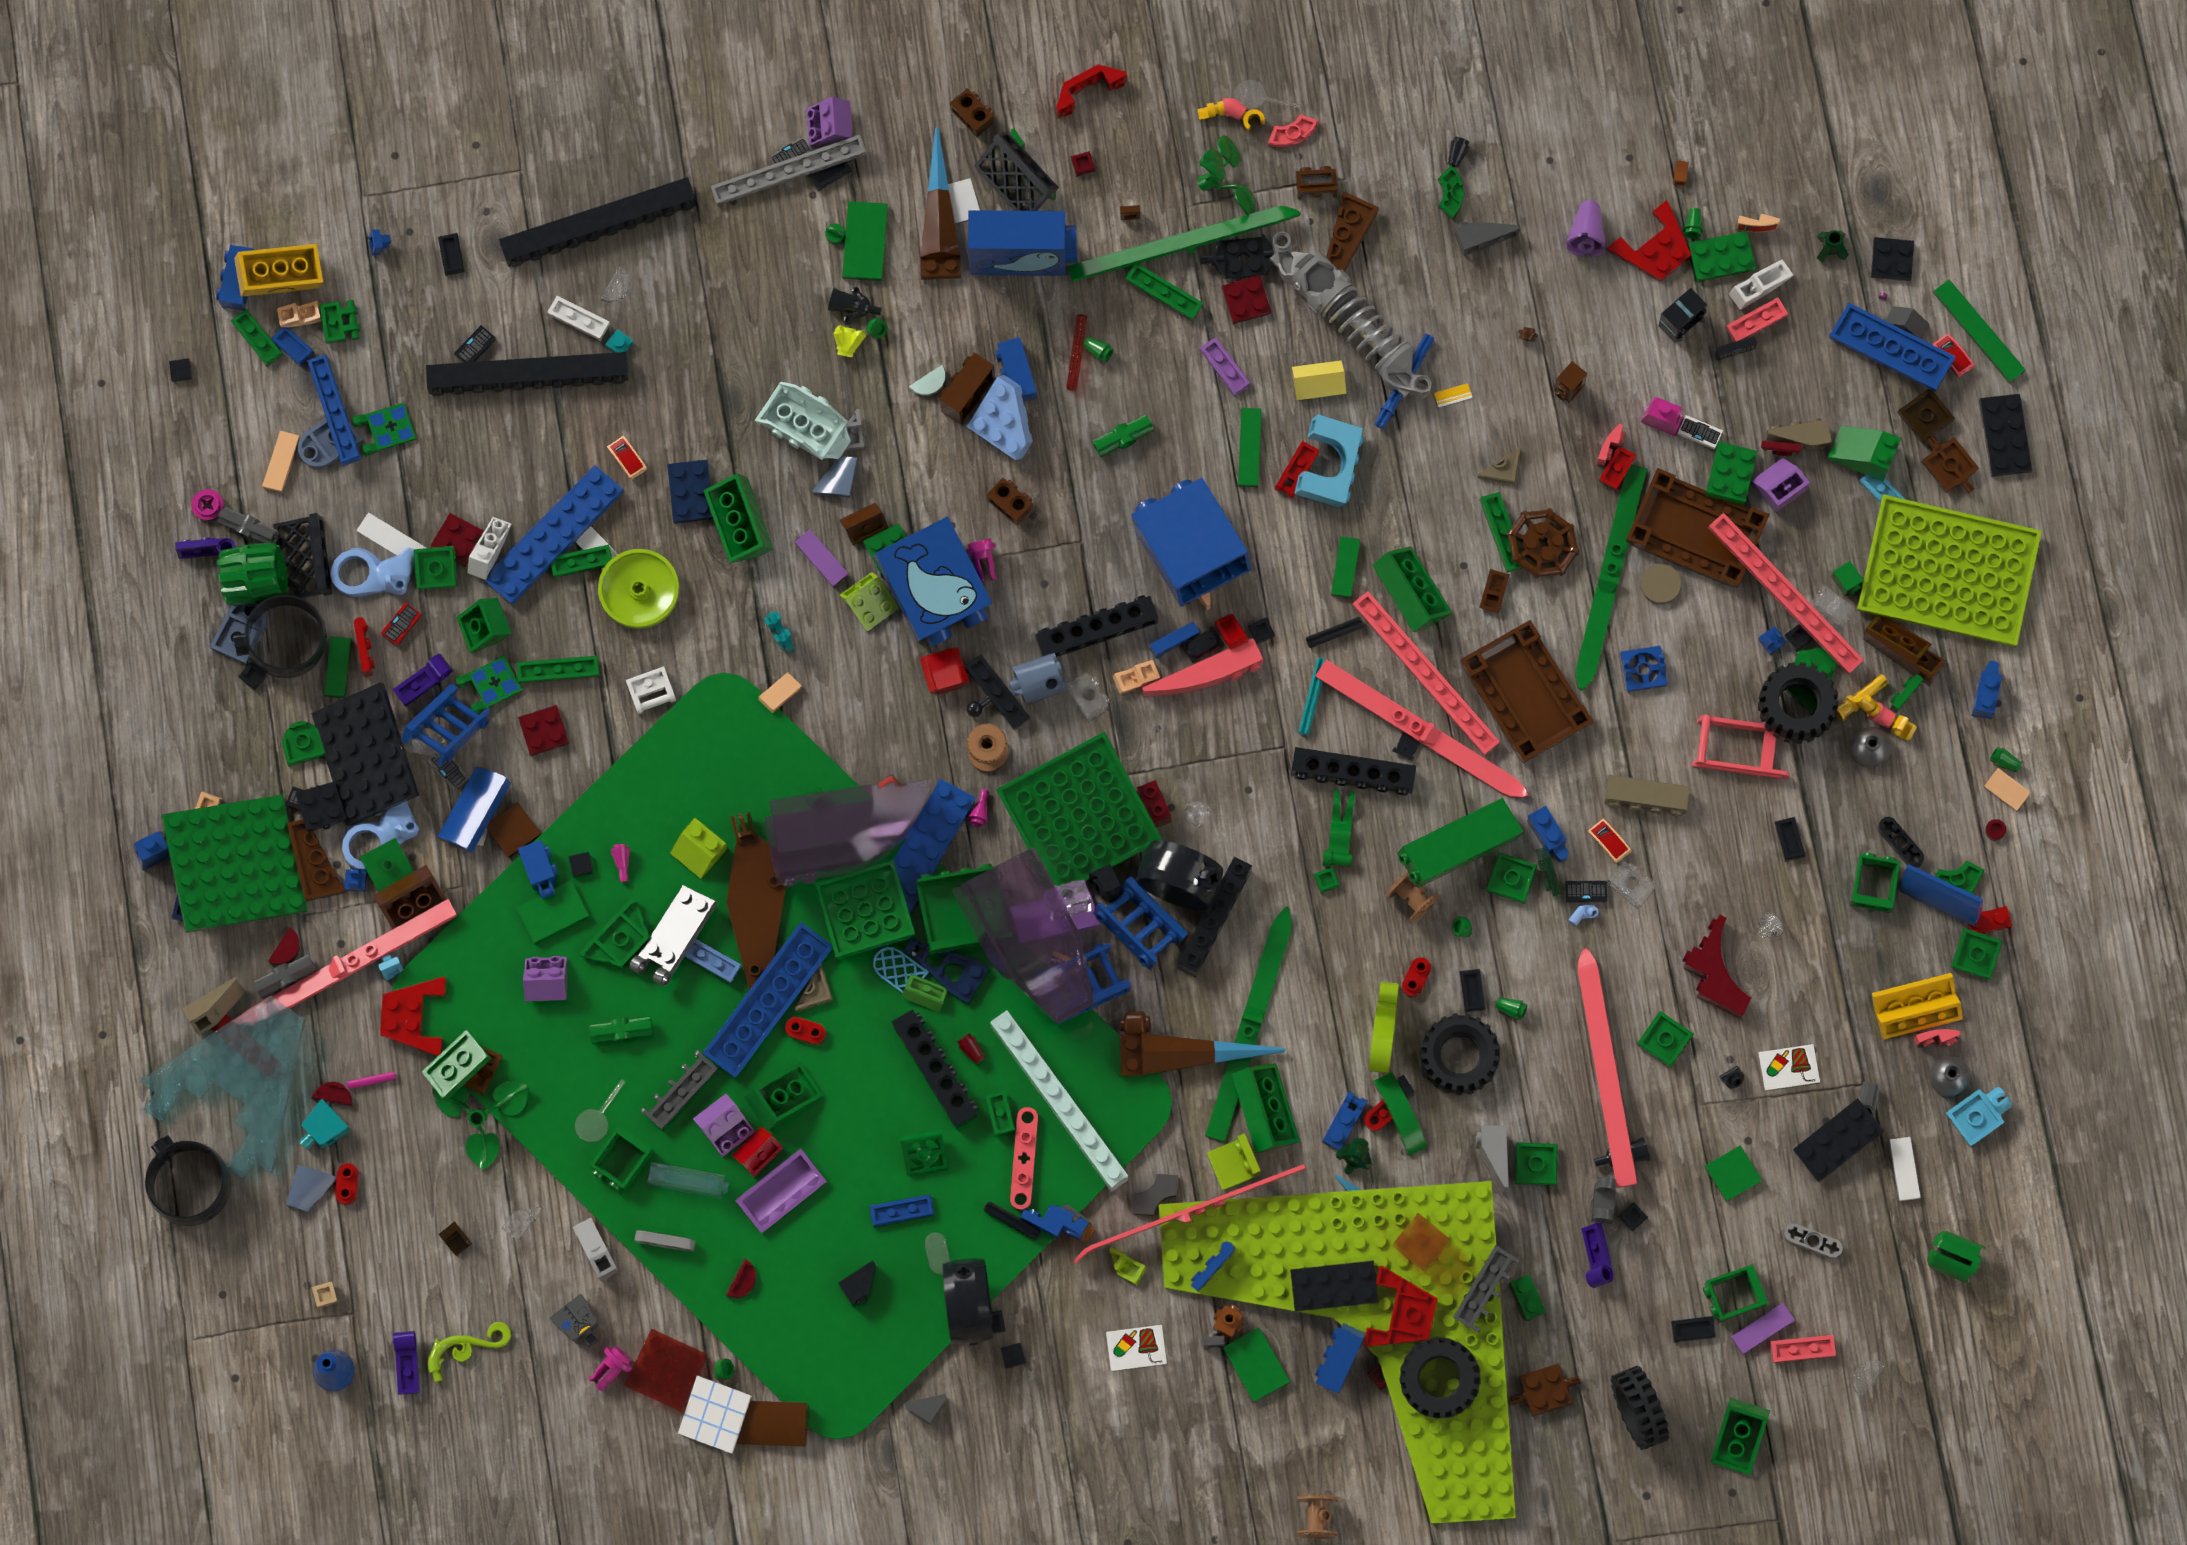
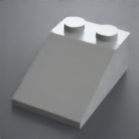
M1506 1125L1481 1126L1480 1132H1477L1476 1148H1480V1155L1501 1193L1507 1194L1509 1182Z

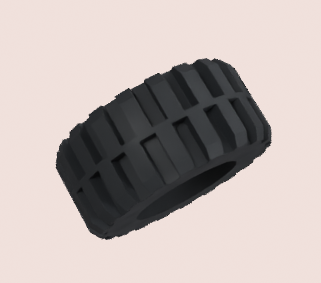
M1794 662L1788 663L1787 667L1783 665L1778 667L1776 672H1772L1764 682L1758 698V711L1761 712L1759 717L1761 722L1766 723L1765 728L1767 731L1772 730L1774 732L1773 736L1777 739L1781 736L1785 738L1784 742L1790 743L1791 740H1795L1796 744H1802L1803 740L1809 743L1814 741L1815 737H1821L1825 730H1828L1831 726L1838 708L1837 689L1833 688L1834 682L1832 679L1828 680L1826 678V672H1818L1817 666L1812 665L1810 668L1806 667L1804 662H1800L1799 666H1795ZM1793 687L1807 690L1817 702L1816 712L1804 719H1797L1787 715L1779 704L1781 693Z

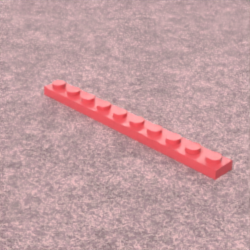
M1724 513L1709 525L1708 529L1848 675L1864 661Z
M1369 591L1352 604L1484 756L1500 744L1497 737Z

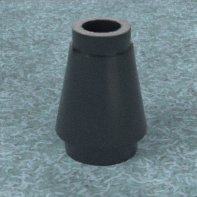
M1454 137L1450 144L1448 165L1459 168L1470 148L1468 140Z

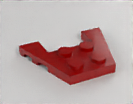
M1667 200L1652 212L1665 227L1636 251L1622 237L1618 238L1607 248L1611 254H1616L1625 262H1630L1638 267L1639 270L1660 282L1691 258L1690 250Z
M446 977L436 978L383 994L380 1035L438 1057L442 1053V1037H421L424 996L445 997Z
M1380 1266L1376 1284L1397 1289L1388 1332L1367 1327L1363 1346L1370 1347L1429 1340L1438 1298L1384 1266Z

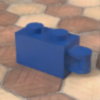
M1992 660L1988 662L1985 671H1982L1979 676L1972 716L1991 720L1995 714L2002 675L1998 674L1999 663Z
M1547 806L1528 815L1527 822L1547 855L1553 854L1558 862H1565L1568 856V850L1565 847L1567 839Z
M539 840L518 848L533 890H539L542 899L555 895L552 884L557 883L555 876L558 875L555 864H550L548 858L552 855L548 845L544 846L542 841Z

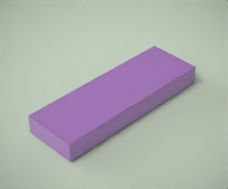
M1216 337L1200 347V352L1234 397L1251 386L1249 380Z
M811 530L795 541L797 547L833 588L849 576V573Z
M1784 1303L1731 1336V1339L1743 1355L1794 1322L1795 1319Z

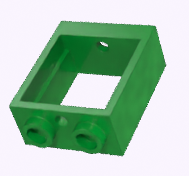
M1868 852L1860 854L1857 859L1850 906L1891 913L1901 861H1896V858L1890 856L1879 858L1875 854ZM1863 865L1892 870L1888 899L1858 894Z
M618 1125L590 1164V1167L593 1169L592 1174L601 1180L603 1178L609 1180V1185L619 1192L622 1189L626 1192L650 1159L654 1150L651 1146ZM620 1138L643 1154L624 1182H621L600 1167Z
M1753 1264L1709 1279L1705 1282V1287H1703L1706 1299H1710L1712 1307H1710L1714 1319L1717 1318L1719 1323L1766 1307L1768 1304ZM1745 1275L1756 1303L1723 1314L1713 1286Z

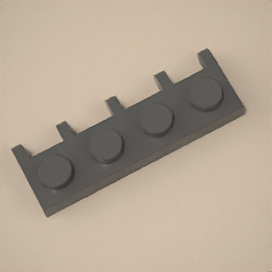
M698 1050L694 1054L699 1059L691 1068L686 1064L682 1065L686 1073L677 1083L671 1079L668 1080L672 1088L663 1098H660L657 1094L654 1095V1099L658 1103L652 1110L648 1112L645 1108L641 1109V1112L661 1130L668 1125L718 1071V1068Z
M1495 1245L1453 1318L1479 1333L1481 1329L1474 1325L1481 1313L1489 1316L1490 1313L1483 1308L1491 1295L1497 1298L1501 1296L1494 1290L1502 1276L1508 1280L1511 1279V1276L1505 1273L1510 1262L1513 1260L1519 1264L1521 1260Z

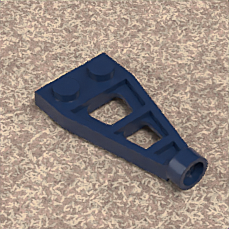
M913 937L904 949V952L911 955L951 995L966 1004H969L989 971L988 967L978 961L950 951L936 954L943 957L944 961L939 969H935L926 961L929 956L928 945L919 942ZM949 963H955L964 968L957 982L950 981L944 974V969Z

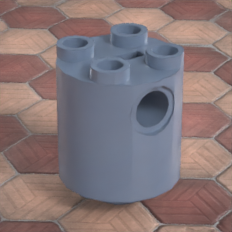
M1055 653L1012 667L1014 679L1009 681L1011 691L1014 697L1021 695L1025 705L1068 690L1066 681L1061 674L1063 673L1061 665L1057 661Z

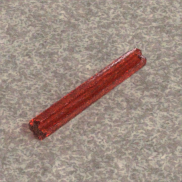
M1083 314L1076 316L1066 386L1069 391H1077L1087 324V316Z

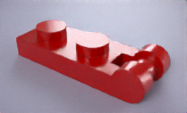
M1302 441L1277 482L1275 490L1278 492L1282 491L1287 494V497L1293 499L1298 476L1302 472L1310 470L1320 450ZM1287 479L1293 482L1291 487L1285 484Z
M357 617L354 620V629L362 672L365 677L373 676L372 669H375L373 657L369 656V650L372 649L370 638H366L365 634L368 631V625L364 618Z

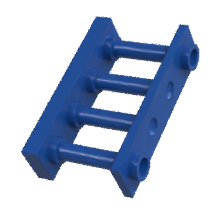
M452 683L405 726L401 738L406 744L410 743L413 739H419L440 753L437 764L440 767L446 761L450 762L456 751L479 729H484L490 721L488 718L490 709H485L479 715L458 701L455 696L458 687ZM453 706L471 718L473 722L468 726L447 712L445 708ZM442 717L462 732L455 736L436 723L434 719ZM430 728L451 743L445 748L423 733L422 730Z
M1129 877L1121 888L1123 894L1107 907L1101 902L1098 903L1093 914L1100 923H1103L1138 958L1143 966L1151 971L1158 960L1155 956L1171 942L1179 947L1184 943L1188 933L1132 877ZM1129 899L1137 908L1120 922L1112 913ZM1145 914L1152 922L1134 936L1126 927L1139 916ZM1155 929H1160L1166 937L1152 949L1148 950L1141 941Z
M1110 943L1106 945L1099 944L1092 948L1093 951L1051 970L1043 969L1037 973L1034 981L1035 985L1044 983L1056 1007L1052 1017L1055 1025L1130 992L1131 985L1128 979L1124 981L1118 979L1106 955L1110 953ZM1097 958L1100 959L1111 981L1110 987L1106 989L1100 988L1088 962ZM1079 966L1093 990L1092 995L1086 998L1081 995L1069 972ZM1061 974L1074 998V1003L1069 1006L1063 1005L1051 979Z

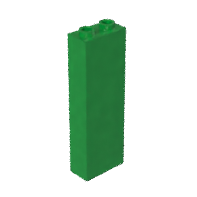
M1501 798L1404 845L1397 854L1400 863L1407 869L1411 881L1420 888L1517 840L1522 835L1523 830L1504 799Z

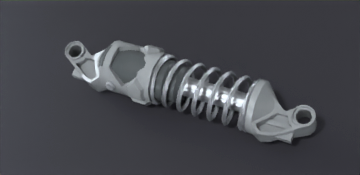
M1286 232L1276 233L1273 237L1274 255L1270 257V261L1278 268L1283 282L1291 283L1307 300V305L1316 314L1320 313L1323 317H1329L1330 324L1336 321L1341 325L1338 329L1339 333L1344 332L1351 325L1355 331L1348 337L1347 342L1353 341L1359 334L1364 338L1356 351H1361L1368 344L1372 346L1373 350L1366 356V361L1372 359L1377 353L1382 357L1375 365V370L1382 377L1386 387L1397 390L1404 398L1408 394L1418 398L1427 397L1431 391V380L1427 376L1414 375L1412 373L1414 347L1408 341L1401 343V334L1391 336L1393 325L1382 326L1384 316H1374V306L1364 307L1366 298L1356 297L1357 289L1351 283V278L1342 269L1338 270L1321 252H1294L1289 234ZM1284 240L1287 244L1285 246H1279L1277 245V241ZM1371 309L1372 311L1366 319L1362 313ZM1380 318L1381 321L1377 328H1375L1371 322ZM1390 328L1386 337L1380 333L1382 330ZM1399 337V340L1397 341L1395 346H1393L1389 342L1390 340ZM1423 383L1427 386V389L1419 390L1417 385Z

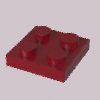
M1260 275L1222 285L1232 324L1271 314Z
M449 513L429 547L455 546L456 563L466 567L469 562V556L484 530Z
M557 705L518 717L530 756L569 744Z

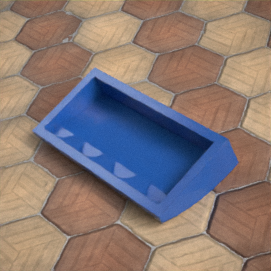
M476 766L437 837L467 852L473 853L511 782L502 775Z
M1907 865L1900 892L1975 927L1982 914V898L1916 867Z

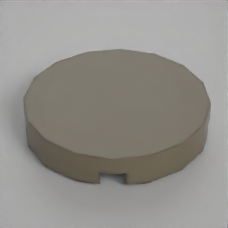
M1656 564L1649 567L1641 578V591L1644 597L1655 604L1672 602L1678 596L1681 589V579L1678 572L1666 564Z

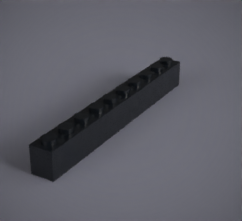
M686 177L501 238L499 242L508 267H518L525 261L539 260L543 255L557 254L562 249L568 247L575 248L580 243L586 241L594 242L601 236H612L620 230H630L638 224L644 222L651 223L656 218L662 216L670 217L680 210L688 211L696 206L697 203L689 178Z
M626 352L426 365L427 390L429 394L442 396L444 393L460 395L467 391H472L473 393H483L484 390L502 392L504 389L520 391L528 387L533 389H543L544 386L562 388L564 385L580 387L588 383L603 385L604 382L622 384L624 381H629L628 357Z

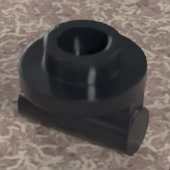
M1738 1066L1719 1076L1721 1081L1730 1089L1739 1087L1744 1081V1074Z

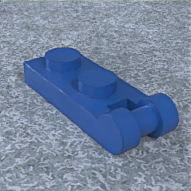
M1351 1091L1348 1092L1322 1140L1323 1143L1336 1150L1343 1148L1368 1102L1364 1098L1360 1099L1354 1096L1355 1093ZM1350 1103L1357 1106L1355 1111L1348 1108Z
M1227 1241L1222 1243L1221 1252L1216 1257L1213 1255L1206 1262L1207 1268L1203 1272L1198 1271L1191 1279L1193 1281L1191 1286L1199 1292L1235 1251V1246Z

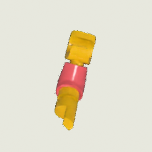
M1223 98V101H1219L1215 105L1214 103H1208L1207 107L1197 109L1199 120L1216 117V114L1220 116L1226 115V117L1230 116L1239 121L1242 119L1244 127L1248 132L1251 129L1248 123L1251 118H1258L1261 124L1265 125V117L1261 111L1257 109L1247 111L1248 108L1235 98Z
M1869 695L1858 696L1853 699V702L1864 710L1868 718L1874 723L1886 728L1892 726L1891 732L1902 740L1909 741L1912 738L1917 726L1908 722L1909 718L1901 715L1896 718V713L1885 707L1882 703L1874 701Z

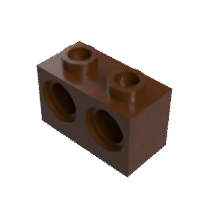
M967 88L950 102V110L978 137L994 123V112L988 105L984 106L980 102L981 98L976 92H971ZM965 102H970L972 104L970 107L962 106V104ZM977 116L985 117L983 121L975 120Z
M1571 361L1556 378L1554 389L1556 396L1562 401L1566 400L1570 403L1585 386L1587 372Z
M1002 477L988 492L987 501L1018 526L1033 510V500L1025 492L1023 494L1020 493L1014 482L1011 480L1006 481ZM1003 490L1009 492L1007 497H1000L998 494ZM1017 503L1024 505V508L1021 510H1016L1013 507Z

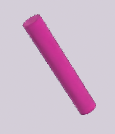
M395 1071L347 1081L348 1089L395 1080Z

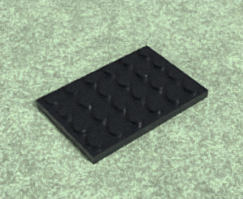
M377 683L311 713L323 744L324 755L332 781H335L347 826H352L419 796L384 683Z

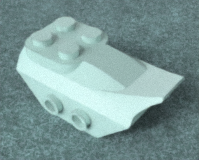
M780 382L755 419L756 422L770 429L771 433L777 438L782 439L783 437L794 448L798 449L800 447L821 460L824 458L839 459L851 442L846 428L848 420L830 406L825 398L821 396L817 398L804 386L800 388L795 384Z

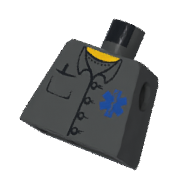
M579 1294L550 1317L551 1321L575 1343L583 1338L590 1347L599 1340L593 1332L599 1325L582 1294Z

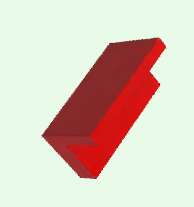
M760 1127L732 1156L755 1177L783 1147L773 1135L763 1127Z

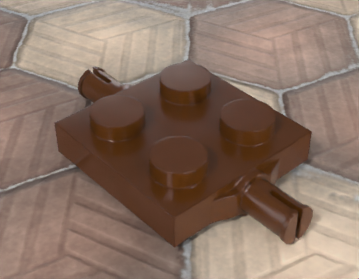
M1933 436L1928 438L1926 442L1933 451L1922 460V463L1943 490L1947 493L1954 487L1962 485L1968 494L1974 491L1975 488L1968 479L1979 470V467L1956 438L1953 437L1948 442L1940 445Z
M1558 1363L1519 1376L1522 1394L1510 1397L1512 1405L1525 1401L1532 1417L1571 1405L1572 1400L1569 1394V1387L1581 1384L1578 1375L1566 1379Z

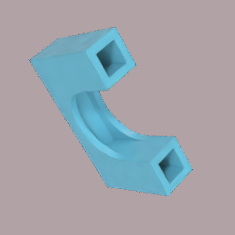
M1319 414L1312 418L1308 438L1329 444L1335 448L1341 459V468L1335 477H1323L1307 471L1302 472L1298 476L1294 494L1338 508L1348 503L1351 494L1348 491L1349 486L1353 483L1355 473H1353L1354 465L1356 466L1359 460V454H1357L1358 447L1362 445L1364 438L1361 435L1363 428Z

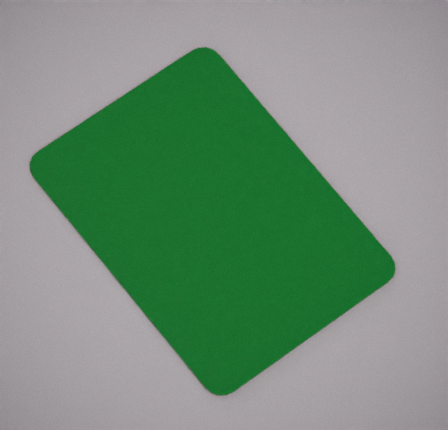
M719 673L707 676L695 684L534 841L541 840L544 846L548 845L552 855L548 858L550 864H555L558 875L555 876L557 883L552 884L553 888L572 880L590 916L589 918L534 945L516 907L540 896L539 890H533L522 858L519 855L403 968V971L400 972L394 981L392 991L436 978L446 977L445 997L424 996L421 1037H442L443 1052L467 1029L482 1048H487L502 1055L499 1067L484 1096L467 1089L468 1092L484 1108L489 1109L497 1104L492 1095L498 1085L510 1081L521 1082L527 1085L529 1088L527 1103L522 1112L509 1116L505 1115L500 1107L490 1113L781 1402L807 1403L809 1405V1429L821 1437L840 1440L854 1437L866 1429L951 1343L944 1293L943 1263L968 1258L985 1259L990 1302H992L1055 1239L1041 1231L1037 1240H1033L984 1212V1207L988 1202L994 1203L1020 1219L1024 1211L1013 1208L1010 1201L1017 1115L1022 1108H1033L1038 1115L1032 1198L1030 1206L1025 1210L1030 1211L1032 1209L1041 1214L1040 1218L1043 1219L1050 1205L1062 1207L1068 1204L1080 1213L1107 1186L993 1031L990 1022L1006 1010L1009 1012L1123 1169L1161 1132L1169 1119L1172 1100L1169 1086L1159 1073L1142 1077H1121L1120 1035L1093 1009L1055 1025L1052 1017L1056 1007L1044 983L1036 986L1033 981L1027 987H1019L1012 982L1010 971L1017 962L1032 964L1036 971V976L1043 969L1051 970L1027 946L1019 947L1017 936L1012 933L1011 940L1007 942L950 951L978 961L988 967L989 971L969 1004L964 1003L947 992L940 1012L902 998V993L881 979L874 970L873 959L876 953L886 947H894L918 963L911 955L904 952L911 938L839 960L836 959L834 949L832 948L821 965L833 1001L796 1012L795 1007L802 997L810 981L809 979L736 1078L708 1059L718 1068V1071L663 1130L641 1112V1109L645 1108L650 1112L658 1103L654 1099V1095L657 1094L660 1098H663L672 1088L668 1080L671 1079L677 1083L686 1073L682 1065L686 1064L689 1068L693 1066L699 1059L694 1054L696 1050L701 1054L749 991L726 904L736 845V837L730 816H735L738 831L741 833L742 829L738 814H743L746 829L749 831L750 827L746 812H750L756 835L776 848L771 816L812 811L818 851L778 857L786 890L775 955L800 922L832 945L815 884L894 860L909 834L779 708L771 713L758 700L762 692L753 683L740 675ZM817 787L824 791L823 794L827 798V804L822 809H816L814 806L810 807L805 803ZM819 798L816 802L821 804L822 799ZM694 818L722 839L728 848L702 879L670 854L679 836ZM617 844H626V847H630L627 868L628 881L620 882L619 869H617L610 851ZM589 852L593 873L573 877L569 856ZM939 864L933 876H938L941 872L948 870L942 864ZM682 886H686L717 903L716 908L696 939L741 964L742 967L733 982L729 983L684 957L671 977L669 984L662 987L653 981L655 972L662 967L651 961L646 971L639 975L630 970L631 960L623 968L583 958L579 955V952L632 897H635L647 931L651 937ZM918 901L910 915L916 935L913 938L923 944H927ZM644 946L635 954V956H638ZM891 950L883 951L884 957L892 956ZM893 950L894 956L901 955L900 953ZM929 954L926 961L935 969H939L944 958L936 954ZM567 957L568 989L566 1000L525 1002L523 975L526 958ZM902 957L894 958L895 965L903 964ZM905 958V964L912 963ZM892 959L884 960L885 967L893 966ZM882 960L876 961V968L883 967ZM949 963L944 969V974L950 981L957 982L964 968L961 965ZM914 966L906 967L907 974L914 973ZM916 966L917 972H923V970ZM756 967L751 969V972L754 974L759 971ZM896 968V974H904V968ZM887 969L886 976H894V970ZM879 970L878 972L884 976L883 970ZM929 973L924 978L925 980L942 986ZM1058 976L1051 979L1063 1005L1069 1006L1073 1004L1074 998L1067 984ZM905 977L897 978L898 985L906 984ZM895 978L888 979L890 982L895 984ZM912 1009L916 1014H921L925 1021L923 1024L925 1030L932 1032L936 1039L933 1043L937 1048H942L946 1055L944 1059L946 1064L953 1066L957 1073L954 1076L957 1082H963L968 1091L965 1095L969 1100L973 1099L978 1107L976 1111L978 1117L957 1130L892 1026L893 1020ZM651 1017L653 1026L652 1036L632 1038L630 1041L621 1043L613 1041L591 1043L590 1025L611 1023L612 1020L619 1018L632 1020ZM793 1017L819 1023L825 1028L826 1038L819 1045L793 1039L786 1032V1023ZM794 1024L792 1026V1029L798 1030L800 1026L798 1024ZM914 1029L909 1035L912 1038H917L921 1032ZM818 1030L812 1031V1036L819 1035ZM969 1033L976 1037L985 1056L977 1064L972 1062L958 1048L959 1044L957 1042ZM927 1046L920 1050L922 1055H928L931 1052V1048ZM801 1062L823 1094V1097L784 1123L768 1131L780 1143L783 1149L753 1177L732 1156L751 1136L722 1157L703 1134L693 1118L727 1094L755 1132L760 1127L765 1129L745 1097L754 1087ZM934 1064L930 1070L937 1073L941 1071L942 1066ZM945 1081L941 1085L944 1090H949L953 1086L950 1081ZM1005 1090L1015 1131L995 1136L985 1095ZM959 1098L954 1099L952 1105L954 1107H961L963 1100ZM1029 1112L1022 1115L1024 1123H1031L1034 1119L1033 1115ZM618 1125L651 1146L654 1150V1153L626 1192L622 1189L619 1192L609 1185L610 1181L606 1178L602 1180L592 1174L593 1169L590 1167V1164ZM941 1130L948 1168L907 1175L900 1137ZM620 1138L600 1167L621 1182H624L643 1154ZM925 1141L927 1147L931 1149L939 1148L933 1141ZM919 1142L911 1146L909 1153L916 1152L920 1148ZM802 1149L827 1182L761 1234L735 1200L796 1151ZM927 1150L919 1153L921 1158H927L930 1155V1152ZM1023 1154L1018 1160H1021L1022 1164H1026V1161H1030V1158L1027 1157V1154ZM939 1155L933 1156L929 1163L935 1161ZM918 1159L912 1160L914 1163L923 1164ZM931 1194L935 1216L873 1227L869 1206ZM1023 1194L1015 1197V1202L1018 1205H1023L1027 1201L1026 1196ZM637 1230L692 1239L695 1240L694 1251L686 1252L634 1242ZM744 1259H747L756 1271L757 1279L754 1288L744 1297H727L726 1294ZM873 1260L876 1264V1271L871 1294L867 1297L868 1301L859 1307L857 1304L852 1307L838 1283Z

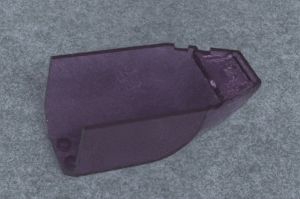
M908 781L900 785L888 783L886 788H878L877 784L770 800L771 816L764 817L777 884L783 885V887H791L796 885V882L803 881L804 884L814 883L816 879L859 871L887 856L906 838L915 825L927 799L931 781Z
M1034 847L952 890L980 945L996 970L1058 1024L1094 1004L1086 966L1087 961L1084 955L1083 939Z

